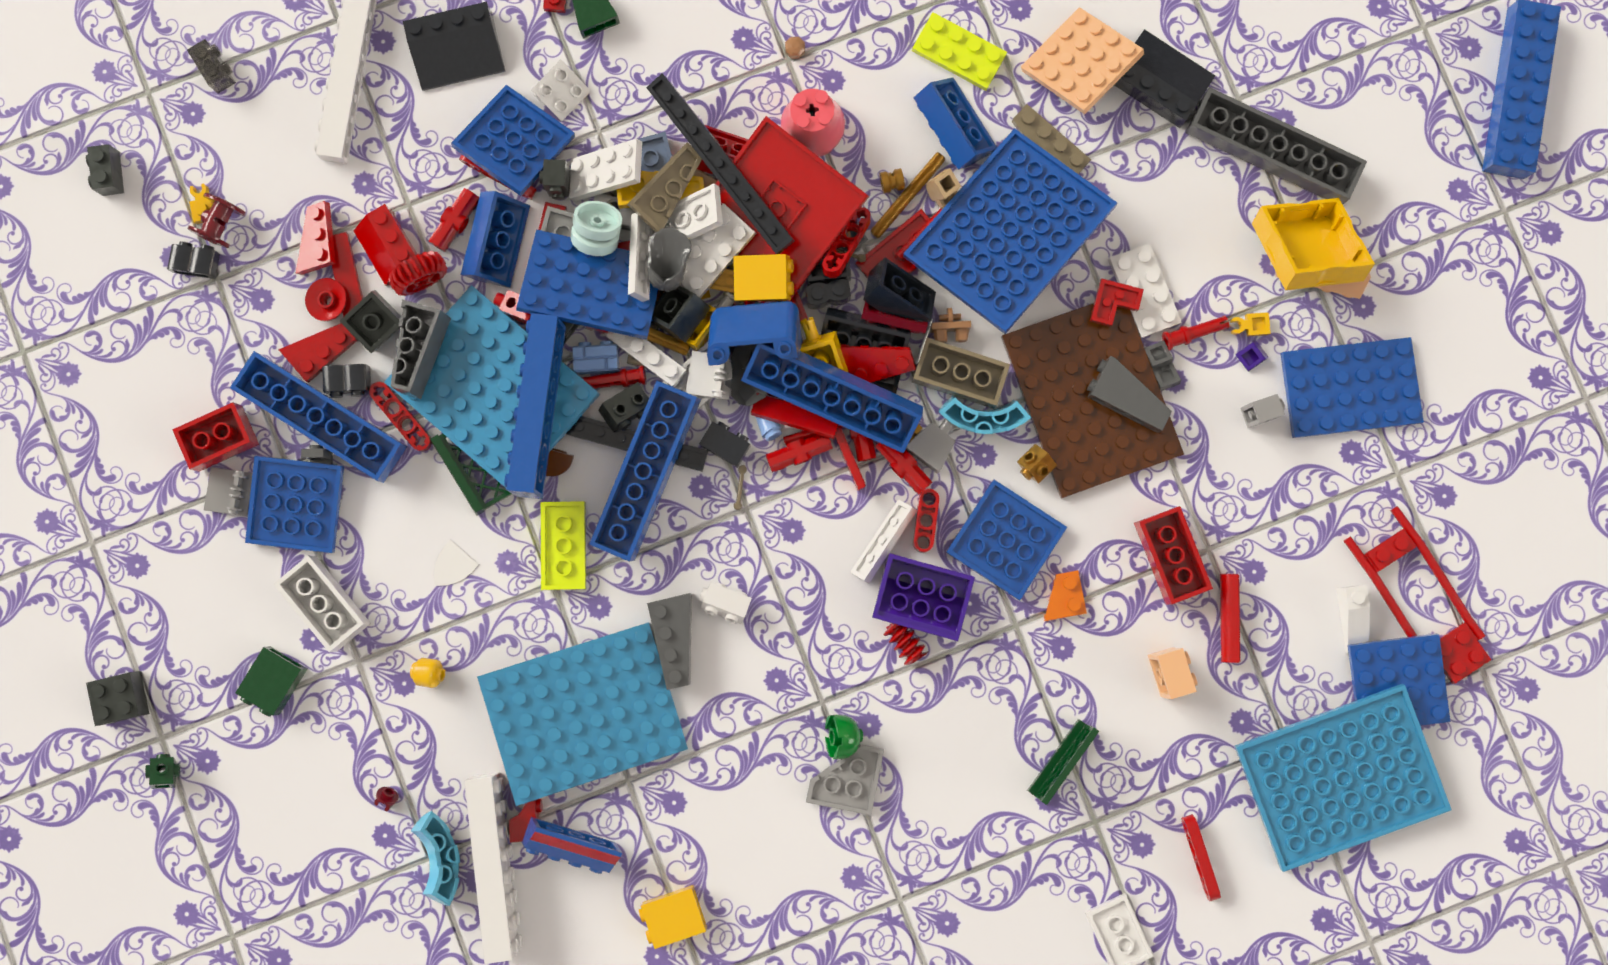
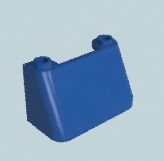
M780 301L719 307L713 311L710 319L707 349L709 366L724 364L730 356V346L773 343L775 354L782 359L798 358L803 342L799 310L795 303Z

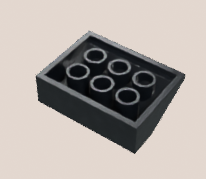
M487 1L403 21L407 43L422 91L505 72L492 11Z
M1144 29L1135 44L1144 49V55L1114 86L1178 128H1181L1213 81L1215 75Z
M830 307L827 308L821 335L836 331L840 346L908 347L911 332L908 329L891 328L887 324L870 323L866 319H861L862 315ZM901 374L871 383L896 394Z

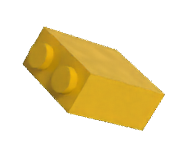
M786 254L733 256L734 301L791 300V295L794 294V284L790 282V273H793L794 265L790 256Z
M694 885L643 901L641 909H639L641 921L646 922L648 927L646 931L649 944L653 943L654 949L704 933L707 930Z

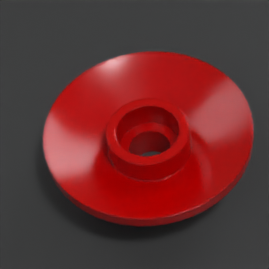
M331 278L316 280L310 285L305 296V305L309 314L321 321L336 319L342 314L347 304V294L343 285ZM331 297V303L327 304V300Z

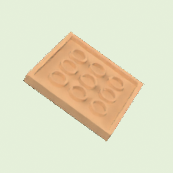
M1079 7L1021 66V69L1029 77L1083 114H1086L1144 55V49Z

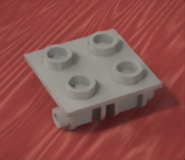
M211 467L204 510L247 516L253 473Z

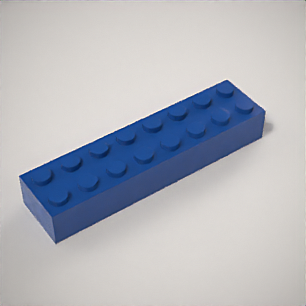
M1517 0L1507 8L1482 172L1525 179L1536 173L1561 6Z
M531 313L530 320H527L526 323L528 339L523 344L525 361L520 366L522 382L517 388L519 404L514 409L516 425L515 429L511 431L513 447L512 451H509L507 459L510 469L509 474L505 475L504 480L507 491L516 497L543 499L566 331L564 323L555 315Z
M773 343L756 345L741 381L902 453H904L923 414V406L801 351L798 358L782 359L775 354Z
M253 351L230 386L238 394L376 481L382 483L386 481L408 447Z
M656 381L589 545L629 562L635 561L699 407L701 398Z

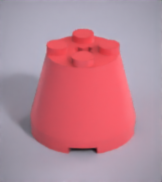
M812 88L797 93L787 104L782 113L781 128L820 157L830 153L838 145L841 138H843L845 119L838 103L826 91ZM809 111H813L814 116H811Z

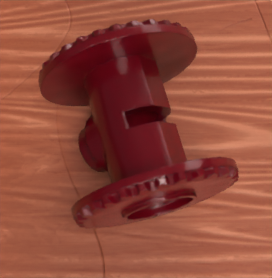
M204 193L203 197L213 202L211 209L202 212L201 221L203 225L201 229L188 225L187 229L213 244L229 248L230 244L220 239L225 229L224 226L228 223L233 212L241 216H245L246 212L220 197Z

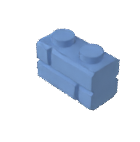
M601 341L600 345H591V342H579L578 346H573L574 372L577 375L620 372L619 348L617 344H613V341Z

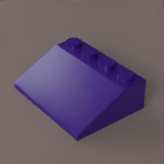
M889 553L872 618L959 641L975 577Z

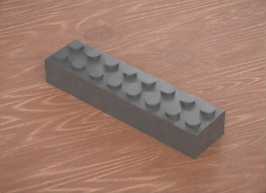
M1210 87L1202 96L1185 132L1324 199L1339 198L1342 204L1350 200L1367 163L1366 160Z

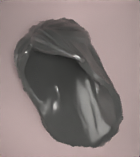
M666 227L655 232L649 239L647 266L648 279L652 286L660 291L670 292L676 290L684 280L683 275L692 245L685 234L676 228Z

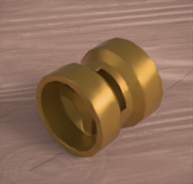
M901 168L894 169L893 173L886 171L879 173L883 194L890 193L894 189L898 191L905 190L904 176Z

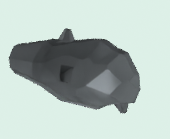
M757 344L735 346L731 356L732 379L725 381V385L731 389V397L740 405L751 406L764 399L767 392L741 381Z

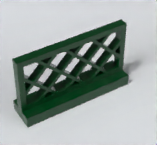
M443 433L430 438L476 516L512 495L507 490L499 489V482L496 488L484 485L486 476L489 473L484 469L473 467V459L470 466L461 464L458 459L460 452L464 451L459 447L449 445L445 439L447 437ZM464 468L469 469L468 474L466 473ZM472 470L484 473L481 484L470 480ZM475 486L480 487L479 493ZM483 488L495 491L494 499L486 504L481 498Z
M1077 719L1027 791L1047 805L1097 736L1099 730Z

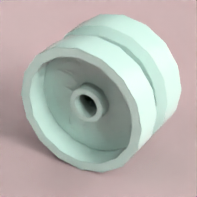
M587 201L581 203L574 211L570 237L572 244L579 251L592 256H605L613 253L618 247L622 224L621 213L614 206L605 202Z

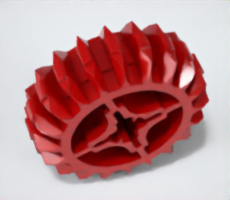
M423 252L398 264L396 268L392 269L388 279L392 289L399 296L413 295L437 283L438 280L446 275L448 268L444 258L438 252Z

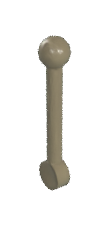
M841 249L836 250L838 253L842 254L847 252ZM853 253L851 256L859 262L866 261V255L864 254L857 255Z
M741 465L738 468L740 476L737 499L734 503L735 510L742 508L740 502L744 474L747 472L745 465Z

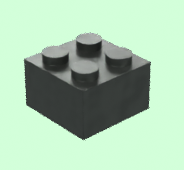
M679 286L676 290L665 291L655 304L651 321L663 331L686 343L700 322L706 317L711 307L695 293Z
M374 290L348 312L340 322L370 353H373L400 329L399 318L401 316Z
M141 671L128 672L86 683L95 726L107 725L150 714Z

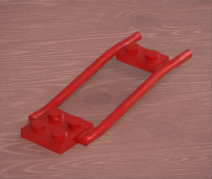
M1396 506L1390 511L1402 526V530L1363 554L1351 536L1344 540V543L1370 577L1407 637L1417 636L1377 572L1414 548H1418L1464 620V623L1440 637L1444 673L1452 684H1456L1491 661L1489 655L1478 642V640L1486 635L1472 618L1425 542L1400 508Z

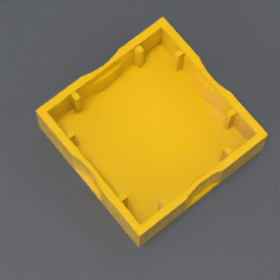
M1339 198L1313 200L1301 204L1285 203L1261 206L1252 222L1285 291L1361 282L1366 279L1375 265L1363 241L1355 232L1352 221Z

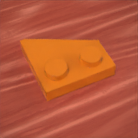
M1078 570L1055 574L1052 592L1050 593L1047 610L1044 614V621L1087 614Z

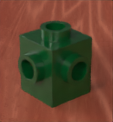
M170 754L156 755V758H150V765H146L145 777L146 779L149 778L151 789L176 788V777H180V763H176L175 758L170 757Z

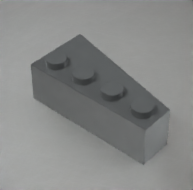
M402 299L401 307L403 312L402 317L399 318L400 334L399 339L396 341L397 356L393 363L390 387L401 394L421 399L451 318L440 309Z
M692 593L647 603L667 690L691 684Z

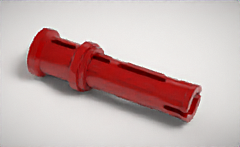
M1224 315L1189 328L1181 326L1179 330L1170 333L1167 331L1163 332L1162 341H1165L1170 351L1175 346L1190 344L1193 339L1229 329V322L1223 323L1228 320Z
M644 365L637 369L626 370V368H622L620 372L581 377L594 389L619 385L626 388L637 382L643 385L647 384Z

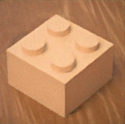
M1172 647L1148 655L1161 697L1174 699L1197 692L1195 688L1197 686V679L1194 673L1190 672L1188 664H1191L1187 651H1184L1183 648Z

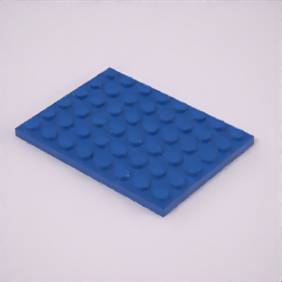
M1014 128L903 253V257L1006 334L1116 208L1117 202Z

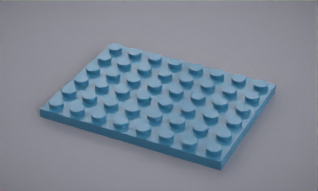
M471 285L446 313L451 318L422 398H414L401 394L395 389L393 390L505 487V475L509 474L510 465L507 462L508 453L512 451L513 447L511 431L515 429L516 425L514 409L519 404L517 388L522 382L520 366L525 361L523 344L525 341L527 342L528 333ZM562 361L549 452L600 396L594 388ZM392 374L384 382L389 387L391 385Z
M649 622L477 676L516 806L688 749L671 692L666 688L659 653Z
M1404 684L1391 687L1234 746L1282 872L1452 810Z

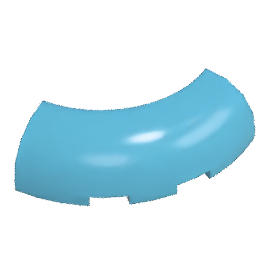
M952 396L938 411L945 419L957 427L980 434L1009 431L1032 418L1018 401L1014 399L997 409L976 410L963 405L956 397Z
M430 811L423 815L411 830L421 840L429 857L430 872L423 894L438 903L450 906L459 883V851L450 834V829L439 816Z

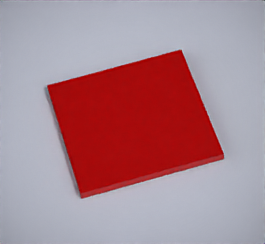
M765 116L733 159V162L795 240L780 253L790 256V259L793 260L794 269L793 273H790V282L794 284V294L791 295L792 299L869 196L774 121ZM718 180L715 184L720 187L721 205L724 203L757 233L738 256L776 255Z

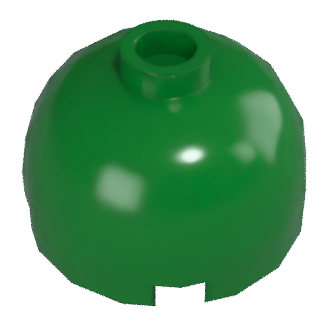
M829 715L827 717L825 729H829V738L825 737V743L830 758L844 759L855 754L860 742L863 741L862 729H859L855 720L847 715Z

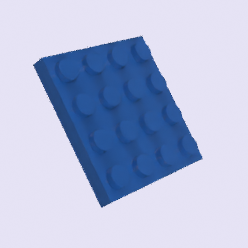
M505 85L451 142V145L456 151L522 196L539 177L540 171H543V159L554 160L574 139L575 133L511 87Z
M254 456L245 543L335 553L344 466Z
M993 479L946 553L1020 601L1067 529V526Z
M1434 633L1347 645L1355 701L1404 684L1420 726L1451 722L1439 634Z

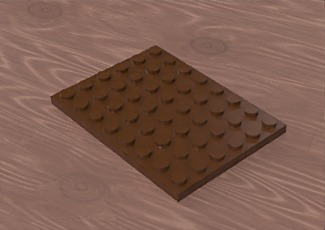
M1094 303L1001 336L1029 415L1032 417L1031 420L1041 447L1049 453L1057 464L1051 471L1060 498L1184 455L1171 417H1169L1163 431L1156 433L1087 398L1090 393L1087 390L1092 379L1096 380L1100 373L1097 371L1099 364L1103 359L1106 360L1112 356L1165 404L1131 311L1128 309L1117 307L1111 327L1090 322Z

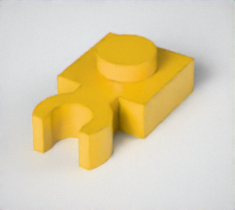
M204 183L201 184L202 191L200 193H197L194 186H190V193L195 197L194 201H189L192 219L195 224L203 223L201 221L202 212L211 209L213 202L203 197L204 193H209V188Z
M1269 312L1246 314L1245 320L1240 317L1230 320V323L1235 322L1239 324V329L1231 331L1233 335H1238L1243 331H1246L1247 337L1271 334Z

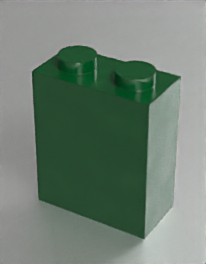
M271 646L263 647L235 693L241 696L240 700L242 702L259 707V712L269 717L271 715H279L308 668Z

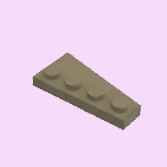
M1028 104L1013 118L1012 123L1019 132L1077 174L1091 161L1086 154Z
M687 142L627 205L655 232H658L665 227L678 201L702 160L701 157Z

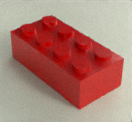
M1180 506L1134 523L1166 605L1175 604L1213 589Z

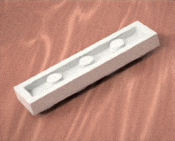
M634 213L631 214L628 295L644 302L649 300L650 294L647 263L649 258L648 242L652 236V228Z
M608 332L606 335L609 340L613 341L618 347L674 388L687 373L686 369L645 339Z
M898 499L851 570V573L869 584L917 510Z

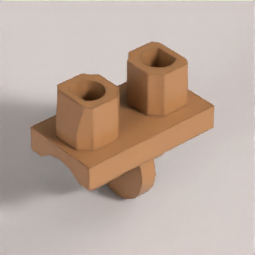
M947 308V314L939 315V321L947 322L931 323L930 333H933L934 340L947 343V332H955V342H967L971 321L953 322V320H961V314H953L952 308Z

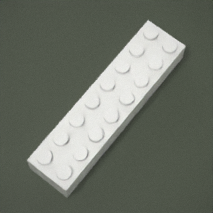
M500 772L475 775L464 780L484 963L511 961L518 954L520 948H522L523 942L522 936L518 934L517 926L520 925L519 912L515 911L517 891L513 889L512 881L515 880L514 867H510L512 846L508 844L507 840L509 835V823L505 822L507 802L503 800L502 791L505 790V782L503 777L500 778Z

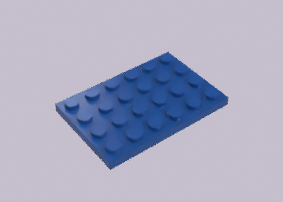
M536 229L516 311L528 314L555 315L564 322L647 340L658 289L654 288L650 283L649 300L644 302L628 295L629 250L617 248L613 253L605 256H592L579 251L572 244L568 236Z
M1411 337L1280 353L1292 438L1424 423Z

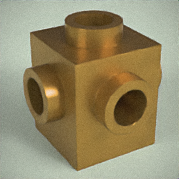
M1034 444L1017 461L1022 468L1020 473L1027 480L1032 478L1038 484L1057 466L1049 453L1037 444Z

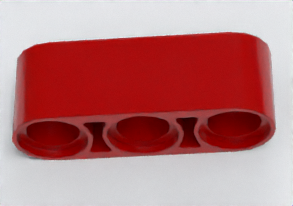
M933 489L924 490L918 498L913 547L920 553L931 550L934 544L939 495ZM925 494L933 495L934 503L932 505L924 503L923 496ZM928 515L931 518L932 523L929 527L921 525V516ZM919 537H926L928 539L929 545L926 549L918 546L917 541Z

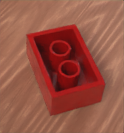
M234 402L172 429L188 468L198 472L259 445L243 406Z

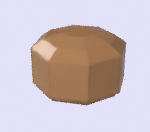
M790 37L785 42V54L791 59H800L805 53V42L800 37Z

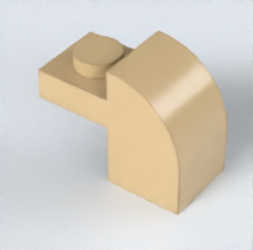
M951 168L943 170L926 184L929 197L932 201H936L940 209H943L956 195L957 190L962 187Z

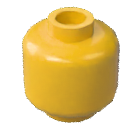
M420 658L412 664L410 677L417 686L435 688L444 680L445 669L439 660Z

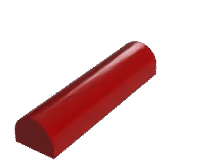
M1220 574L1221 662L1226 663L1241 662L1240 586L1238 574Z

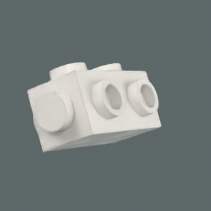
M710 582L708 589L703 588L699 600L703 601L700 608L705 613L711 616L719 615L724 617L727 622L732 624L742 623L752 599L742 591H732L727 589L724 584L717 582L715 584Z

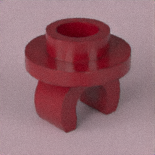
M381 787L377 790L374 805L377 806L380 802L385 804L386 808L384 811L387 812L398 801V793L391 787Z

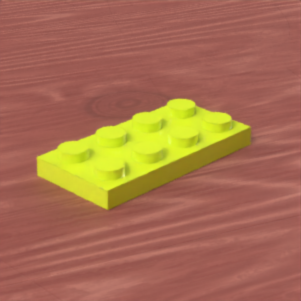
M932 12L912 48V52L987 91L1007 55L1005 50Z
M585 501L540 502L541 590L586 589Z

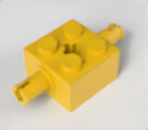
M809 317L808 321L807 318L801 320L800 323L806 339L802 340L803 343L800 351L848 372L836 331L820 335L818 334L814 317Z

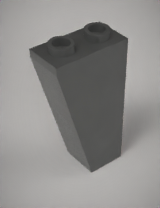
M1110 356L1106 360L1103 359L1097 368V371L1100 372L1097 379H1092L1087 388L1090 391L1087 398L1156 433L1163 431L1172 411L1116 358Z

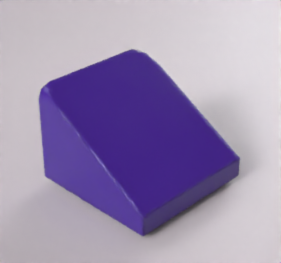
M1256 340L1235 354L1248 372L1268 358V355Z

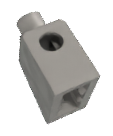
M944 419L939 427L930 423L907 445L905 450L938 474L955 443V440L949 436L955 425L947 419Z

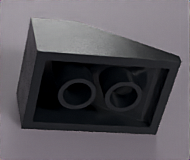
M884 257L869 272L863 300L880 312L929 323L932 319L936 291Z

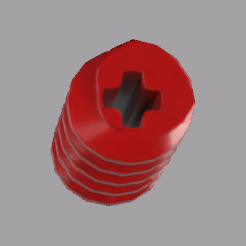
M893 623L886 627L887 630L883 635H892L889 643L896 642L897 645L894 650H902L899 658L907 657L904 665L913 664L929 652L922 653L925 645H917L920 640L919 637L911 638L915 633L914 630L907 631V627Z

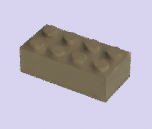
M927 337L912 383L995 409L998 405L1010 364Z

